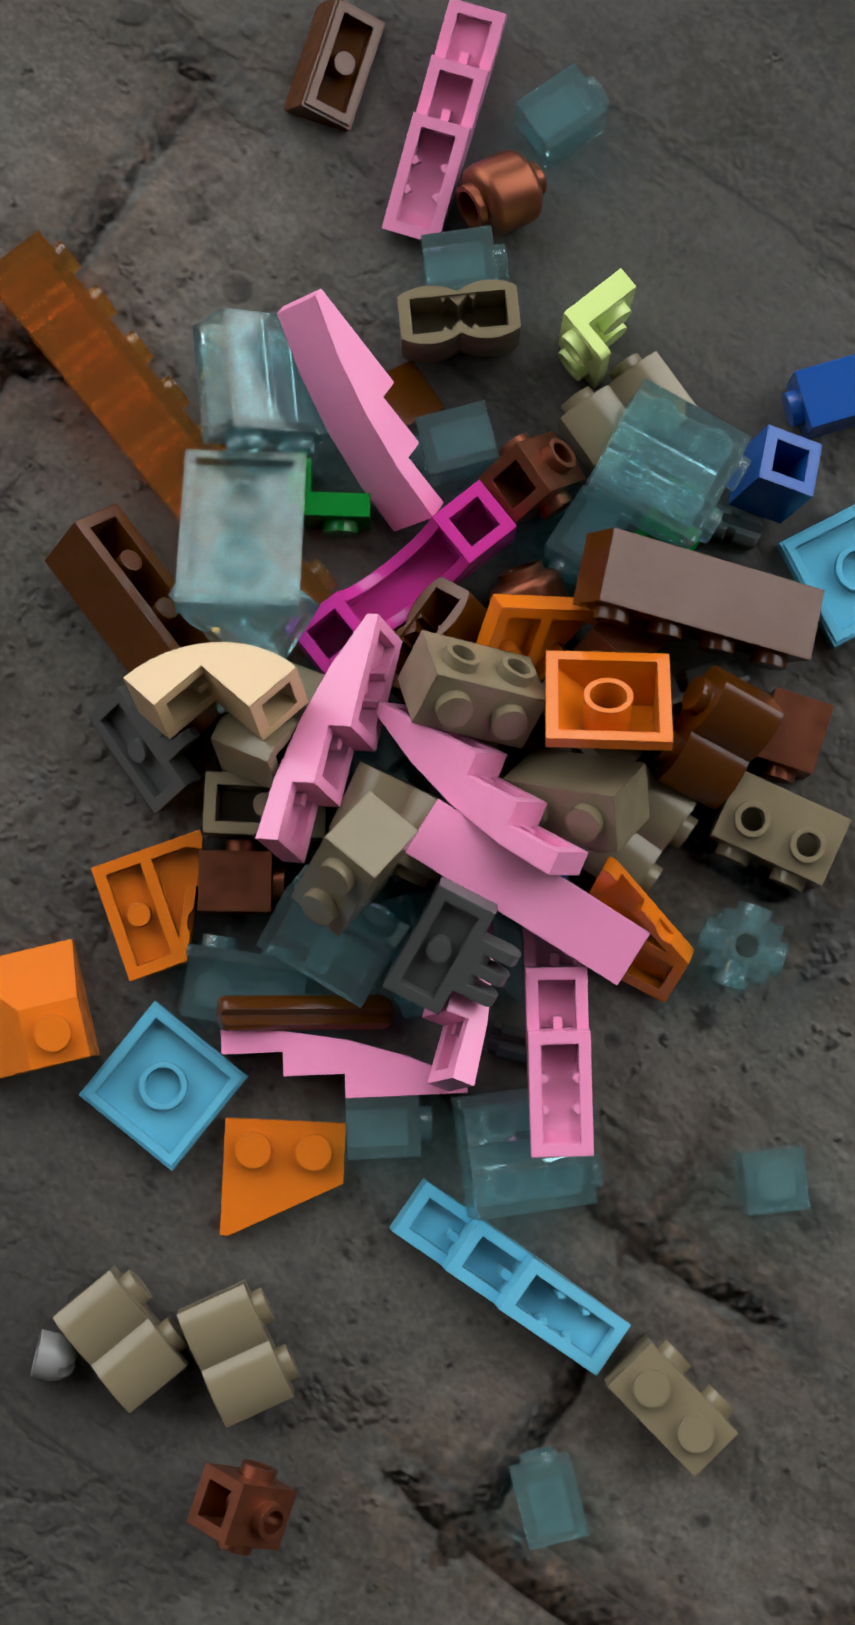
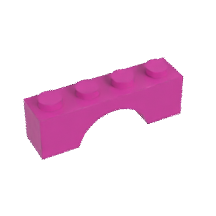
M478 480L433 515L424 528L381 567L356 584L335 592L293 625L289 630L294 642L318 672L325 675L366 614H379L390 628L396 632L399 628L406 625L408 614L414 602L428 585L441 576L457 585L515 540L516 524L482 482Z

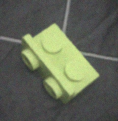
M622 268L563 314L558 341L561 351L557 353L558 358L567 372L576 381L585 378L594 389L604 382L611 355L608 347L626 332L627 327L624 322L627 321L632 313L630 308L636 286Z

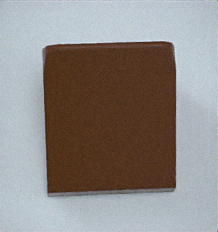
M410 360L387 371L394 384L385 394L384 398L410 431H413L445 410V407L413 361Z

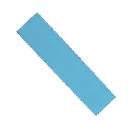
M424 1177L389 1227L393 1233L442 1265L447 1272L493 1302L499 1310L596 1376L631 1326L629 1322Z

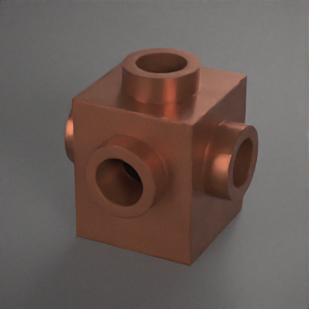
M554 431L532 438L526 432L514 437L497 452L500 458L478 477L515 524L540 515L544 521H549L558 516L574 502L570 493L587 479L576 464L577 460L573 450L568 444L559 439Z
M243 1459L241 1467L206 1462L187 1523L216 1540L215 1544L221 1549L237 1555L250 1556L253 1548L278 1551L298 1491L275 1479L278 1472L277 1469L256 1460Z

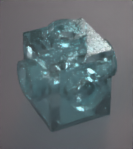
M738 901L736 910L725 907L718 910L716 918L707 916L697 942L696 950L704 952L700 966L714 971L711 981L746 993L749 984L755 986L765 985L768 975L776 978L779 976L789 944L780 941L785 927L770 922L773 915L772 911L748 902ZM742 934L752 936L757 944L755 953L749 958L739 955L735 948L736 940Z

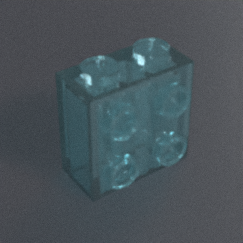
M221 308L192 326L203 443L225 444L231 453H251L263 448H276L280 456L301 457L312 454L315 445L331 438L299 374L277 314Z
M645 378L632 395L579 496L662 542L689 550L698 540L706 544L716 530L724 512L715 506L725 487L734 491L745 475L751 459L744 456L743 453L752 437Z
M528 1086L451 1096L467 1218L479 1221L597 1203L596 1188H601L603 1184L602 1166L597 1152H594V1156L531 1158ZM593 1106V1126H594L595 1114H594V1106Z

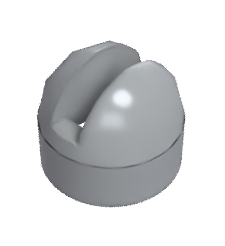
M41 1329L30 1378L44 1381H60L71 1375L75 1368L78 1352L65 1335Z

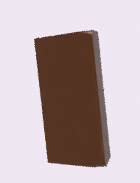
M327 0L320 3L316 9L284 105V110L303 119L345 132L350 131L385 22L345 0Z

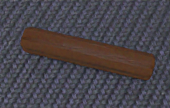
M384 995L222 996L217 1002L216 1019L217 1025L224 1031L386 1030L392 1024L393 1005L392 1001Z

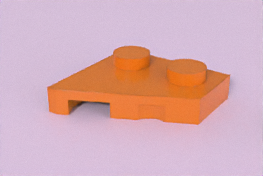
M493 594L476 644L531 657L541 682L545 678L546 650L567 651L565 644L585 622L594 627L598 621L592 619L594 610L573 605L574 597Z
M200 829L91 868L130 982L189 962L198 897L199 850H204L205 843L204 835Z
M608 856L588 894L650 933L621 980L665 1003L688 967L695 949L616 859Z
M226 1117L220 1235L229 1236L342 1185L345 1173L347 1122Z

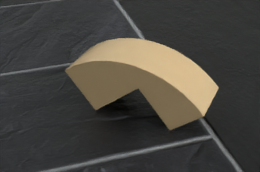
M209 642L181 647L150 659L123 677L139 713L169 740L215 701L262 741L309 703L296 666L271 651L243 643Z

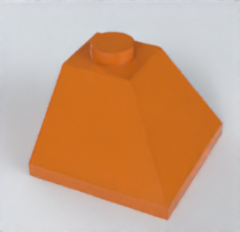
M546 650L545 747L672 751L673 723L669 654Z
M74 939L0 956V1079L99 1056L100 1051Z

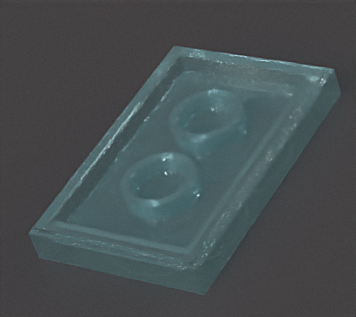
M186 449L174 595L175 613L300 616L307 471L306 453Z

